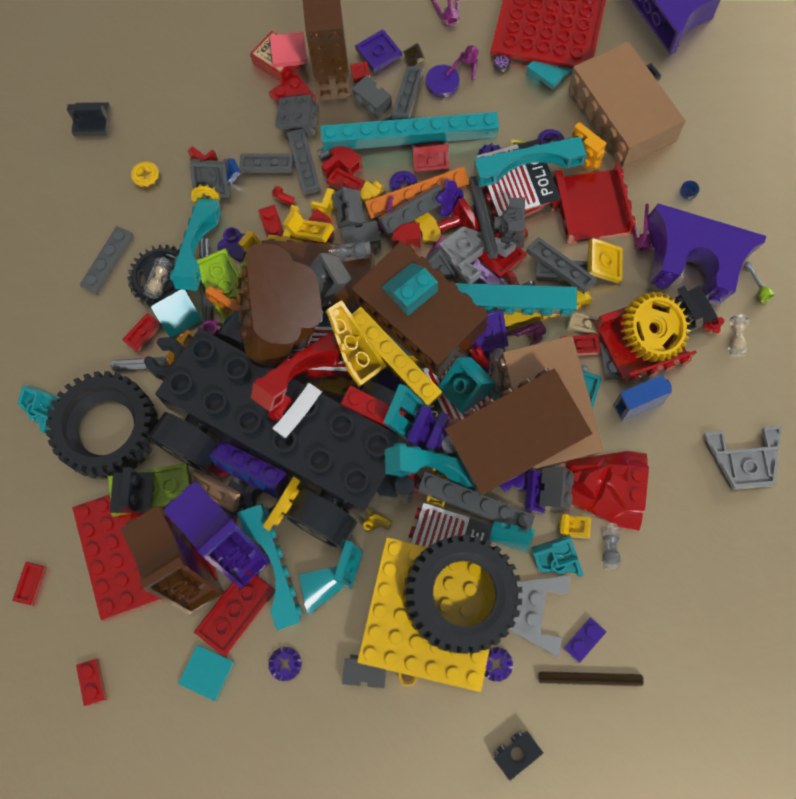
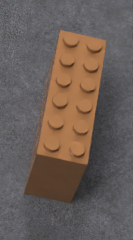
M629 41L573 67L569 92L576 98L578 106L584 110L587 119L593 123L597 134L601 135L607 143L606 147L612 151L615 160L622 167L678 140L686 120Z
M573 336L522 347L501 354L497 362V369L503 375L504 380L501 381L503 391L510 388L514 391L518 389L517 386L522 381L528 378L532 381L536 379L535 376L540 371L546 368L550 371L555 368L593 433L528 471L604 452Z

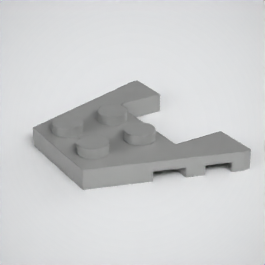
M461 227L439 243V249L468 284L471 285L481 277L482 271L470 263L487 251L482 232ZM495 237L498 252L503 257H507L516 249L515 243L510 242L507 244L501 242V238Z
M782 426L764 427L762 429L765 444L763 448L727 451L723 431L705 432L703 434L733 490L771 487L775 485Z
M571 576L517 582L518 587L522 586L523 593H518V598L522 599V605L517 606L520 615L513 620L516 622L514 628H509L508 630L546 650L555 657H560L562 638L541 634L546 592L568 595Z

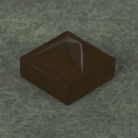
M418 43L403 51L409 66H414L425 59Z

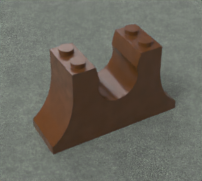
M159 506L147 509L143 515L129 520L125 526L120 528L137 564L140 583L144 590L189 615L224 593L200 553L176 525L172 524L169 517Z

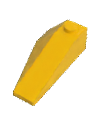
M341 300L327 309L326 312L346 368L357 385L361 386L387 365Z

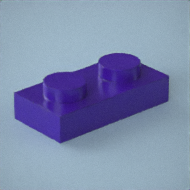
M441 412L439 417L435 418L431 436L428 435L425 441L426 450H434L438 454L445 437L444 430L447 428L446 424L451 421L448 414Z
M531 470L528 471L525 510L544 514L545 509L539 507L540 491H544L545 484L541 483L542 473Z
M590 617L563 649L580 663L607 631Z

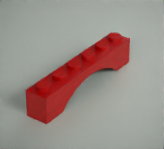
M331 331L327 335L321 336L318 341L309 344L306 349L297 352L288 361H283L276 369H271L262 378H257L252 384L253 389L250 398L270 412L283 403L287 385L297 374L317 367H334L341 362L343 357L335 334Z

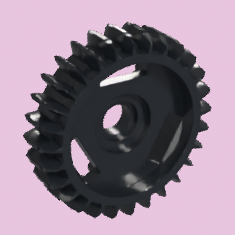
M159 244L158 249L152 246L151 251L145 249L146 253L144 255L139 253L140 258H134L136 264H130L133 270H128L130 276L127 279L131 293L142 305H147L150 309V305L179 290L175 289L165 294L174 288V283L170 279L171 270H174L175 265L163 259L175 261L176 256L179 255V249L177 250L175 246H172L171 249L167 244L165 248ZM157 266L165 268L166 273L163 275L168 276V280L161 283L158 292H151L148 286L150 281L156 276L155 268ZM145 271L146 286H141V277Z

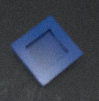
M228 158L227 177L228 183L232 184L241 172L235 159Z

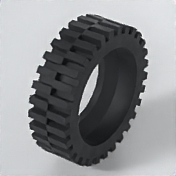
M97 371L94 372V377L89 373L84 374L85 380L83 381L77 377L73 380L76 384L73 387L69 383L64 386L68 391L65 394L59 391L57 396L61 399L59 402L53 399L51 405L55 407V410H48L47 413L52 420H46V426L50 428V430H46V436L50 438L48 443L54 448L52 451L58 456L60 461L83 476H89L93 479L97 477L107 479V475L113 476V473H123V468L131 467L136 469L135 462L137 460L141 463L146 460L142 457L143 453L145 452L149 455L152 450L148 445H155L147 437L159 420L155 417L158 414L153 407V402L134 381L132 382L126 376L123 378L121 374L116 372L113 375L110 371H104L103 376ZM104 402H116L126 406L134 420V427L127 441L116 451L107 455H97L87 451L79 437V427L84 415L94 406Z
M455 535L439 540L416 557L413 561L414 564L408 570V577L405 578L404 584H406V589L403 590V596L406 597L404 607H407L408 610L407 617L412 620V627L414 630H418L419 636L440 650L460 654L478 653L481 650H488L491 648V645L500 643L502 637H507L509 634L507 630L514 628L516 624L513 621L514 618L520 615L517 606L522 605V599L518 598V593L523 592L522 586H517V581H520L519 575H514L513 573L516 567L514 563L509 565L507 560L510 558L507 554L502 555L500 553L502 550L500 547H492V542L488 540L481 541V537L474 536L471 538L469 535H462L460 537ZM460 561L471 562L482 567L491 577L495 587V602L490 614L482 622L469 627L457 626L444 619L437 610L433 598V588L439 573L448 565Z

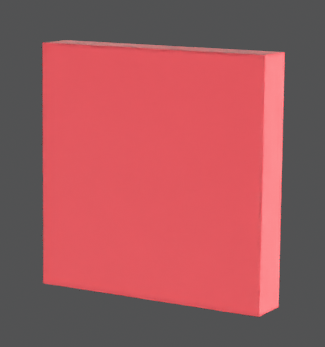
M304 31L270 36L274 68L308 64Z

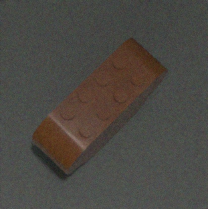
M264 243L251 246L246 253L243 265L240 266V273L235 283L236 289H239L237 305H240L238 319L239 322H242L240 338L243 339L244 350L247 356L254 362L262 365H281L283 361L289 359L292 350L303 349L309 345L313 331L322 319L318 279L315 272L309 266L293 262L290 254L280 246Z

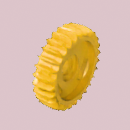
M662 292L642 294L629 303V307L624 309L626 314L621 316L625 321L620 324L624 325L625 329L620 332L626 334L622 339L628 340L626 347L632 346L630 352L637 351L636 357H642V361L649 360L650 363H660L677 356V353L683 351L682 347L687 346L684 341L690 339L686 335V333L691 332V330L687 329V325L691 323L686 322V318L689 315L683 314L686 308L680 309L679 305L681 302L674 303L675 297L669 298V294L663 295ZM652 304L662 307L666 312L653 309ZM637 323H638V327H639V330H640V334H641L642 340H641V338L639 337V334H638V331H637ZM651 323L657 326L656 333L650 331L649 326ZM673 334L674 336H673L672 342H671L670 345L665 349L662 345H663V344L670 338V336Z

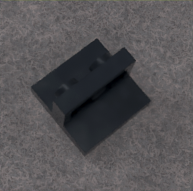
M109 102L67 104V112L73 120L71 131L73 136H108L111 109Z
M685 286L678 289V296L675 297L674 303L681 302L679 308H686L683 314L689 315L686 318V322L691 323L687 325V329L692 332L718 319L717 314L700 286L689 291Z
M131 467L123 468V473H113L110 512L145 513L147 509L153 506L155 474L153 472H136Z

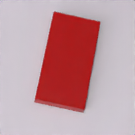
M254 575L253 579L242 589L232 582L193 633L226 658L275 594V589L257 575Z

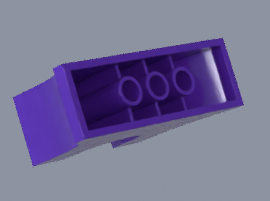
M631 0V2L669 55L676 53L681 38L687 32L713 19L720 0Z
M658 203L650 212L647 220L648 232L654 245V263L649 283L657 288L667 289L681 275L686 262H692L699 266L704 274L702 291L709 303L714 305L721 304L736 292L740 269L745 258L749 257L765 243L766 236Z
M196 481L186 486L183 492L176 499L171 500L163 510L194 545L197 551L240 589L245 587L253 579L254 575H257L271 562Z

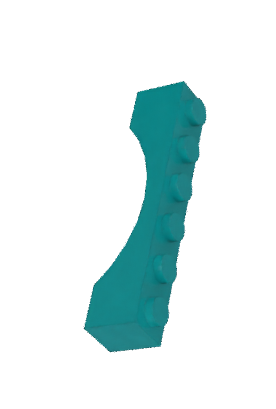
M581 136L569 137L566 140L551 141L543 145H533L529 148H518L510 152H499L496 155L481 156L474 161V171L479 187L497 184L509 171L530 163H551L564 168L584 165L587 154Z
M198 198L196 205L192 207V217L188 219V228L184 231L183 243H180L179 255L176 256L174 270H171L170 279L173 281L175 289L198 290L201 272L199 264L194 258L195 249L203 236L218 225L221 216L219 200Z
M395 443L393 447L385 449V474L402 477L414 474L422 467H431L445 474L453 483L472 491L476 490L458 456L450 457L447 453L437 454L434 450L424 451L421 450V447L417 446L407 447L405 443Z
M262 503L237 512L243 532L251 536L262 546L273 566L276 590L270 612L276 630L300 623L303 611L300 603L296 605L294 597L297 596L294 585L289 584L287 577H290V572L287 565L283 566L281 560L284 557L280 545H276L274 539L277 538L274 526L270 531L263 528L270 515L268 507H264Z

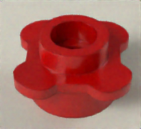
M719 317L702 327L707 332L719 334L721 332L720 327L725 321L722 317Z

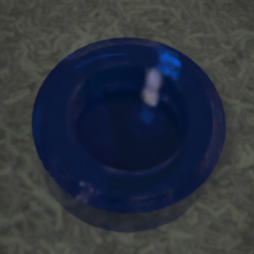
M685 181L680 188V194L685 199H694L699 193V185L694 181Z

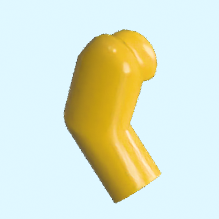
M373 514L368 520L364 519L362 525L365 530H372L378 526L389 530L393 521L380 514Z

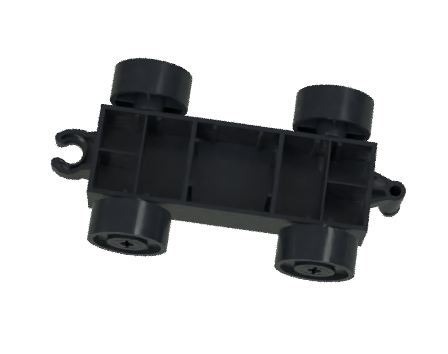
M238 310L230 312L216 333V337L199 328L186 348L176 339L170 337L159 338L157 345L162 351L173 352L174 361L168 366H161L153 357L147 356L144 359V363L152 375L163 381L155 395L169 410L185 418L183 420L171 413L164 412L147 437L168 454L183 463H187L188 466L206 473L213 462L210 454L219 444L207 435L209 431L244 452L286 472L287 476L291 478L294 476L300 480V483L318 492L320 495L318 496L308 490L298 488L299 492L295 499L290 501L292 505L286 514L283 513L284 517L301 530L338 550H343L345 541L349 540L358 524L352 516L342 510L343 507L368 520L380 499L396 500L402 504H408L413 500L415 486L410 476L399 477L385 474V449L393 447L395 443H405L407 446L406 439L394 431L341 406L340 403L327 396L319 395L309 411L286 438L272 429L280 419L278 421L271 419L268 416L269 411L250 397L254 381L257 378H262L271 369L275 368H273L274 365L258 364L247 356L244 350L243 339L240 338L242 322H239ZM291 379L287 385L285 395L292 402L282 414L283 416L306 387V385L295 379ZM366 381L358 389L388 405H391L396 393L383 385L371 381ZM400 407L399 410L405 413L403 417L413 424L414 417Z

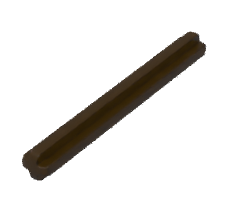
M538 673L539 683L643 686L644 683L643 675Z

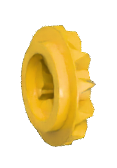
M148 161L140 162L133 167L131 179L135 185L149 187L151 184L155 185V181L159 179L158 175L160 172L154 163ZM145 171L148 173L147 179L143 177Z
M200 184L198 187H194L191 193V199L195 204L198 198L215 199L220 202L219 192L215 191V187L209 188L208 184L206 186Z

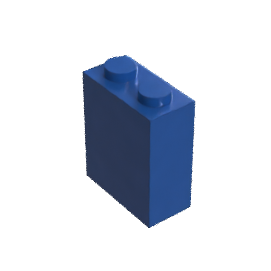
M660 375L621 392L613 404L620 419L624 421L663 404L672 393L671 383L668 379H665L664 375Z

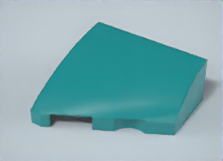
M533 61L527 65L525 75L538 84L543 82L551 89H554L560 82L563 83L572 74L573 70Z
M32 385L22 386L17 404L22 410L27 412L31 421L35 420L41 427L39 429L40 432L46 433V430L49 429L46 426V420H52L47 415L48 410H55L51 403L53 399L59 402L61 398Z
M494 521L489 541L527 553L535 530L529 528V531H525L517 525Z
M570 535L532 547L540 572L554 571L557 574L567 572L577 573V576L584 575Z
M337 566L299 574L307 615L312 614L314 610L344 588L333 580Z

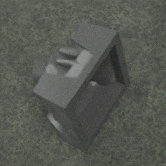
M192 159L189 164L193 189L200 184L202 186L208 184L209 188L215 187V191L219 192V197L229 198L231 187L227 177L228 159L201 162V159Z
M525 197L509 198V206L505 211H502V217H495L494 228H502V242L507 244L513 242L516 244V248L524 247Z
M319 253L309 266L315 272L318 279L321 307L330 306L332 304L330 300L352 278L339 257L328 253Z

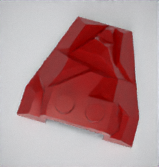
M622 451L566 461L565 468L572 471L574 475L571 493L573 501L571 505L583 511L587 510L595 514L597 518H603L613 523V526L617 528L640 531L643 512L646 508L649 475L647 454Z

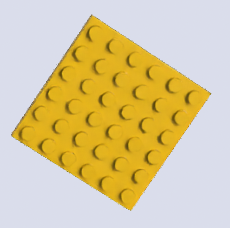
M386 537L357 663L481 692L489 649L468 654L440 650L438 647L430 645L426 639H422L419 636L418 630H414L412 627V620L407 617L408 610L407 607H404L406 597L403 596V590L406 589V584H404L405 578L409 575L408 570L414 564L413 561L428 547ZM460 561L448 565L439 573L433 588V598L437 610L444 619L457 626L469 627L482 622L490 614L495 602V587L491 577L482 567L471 562Z

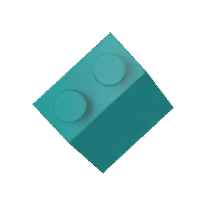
M411 263L384 284L382 289L408 316L438 292V281L424 267Z
M462 357L455 360L438 388L463 414L486 398L496 382L471 357Z

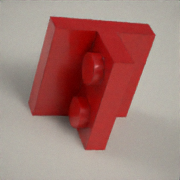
M446 141L411 145L414 172L449 168V145Z

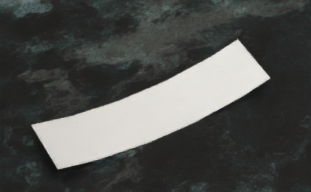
M308 383L291 408L272 429L286 438L309 411L322 391Z

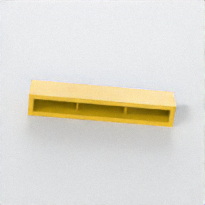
M362 307L352 314L387 367L428 407L442 396V391Z

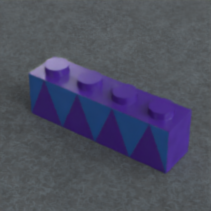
M222 440L210 454L217 468L277 499H280L290 483L286 472Z

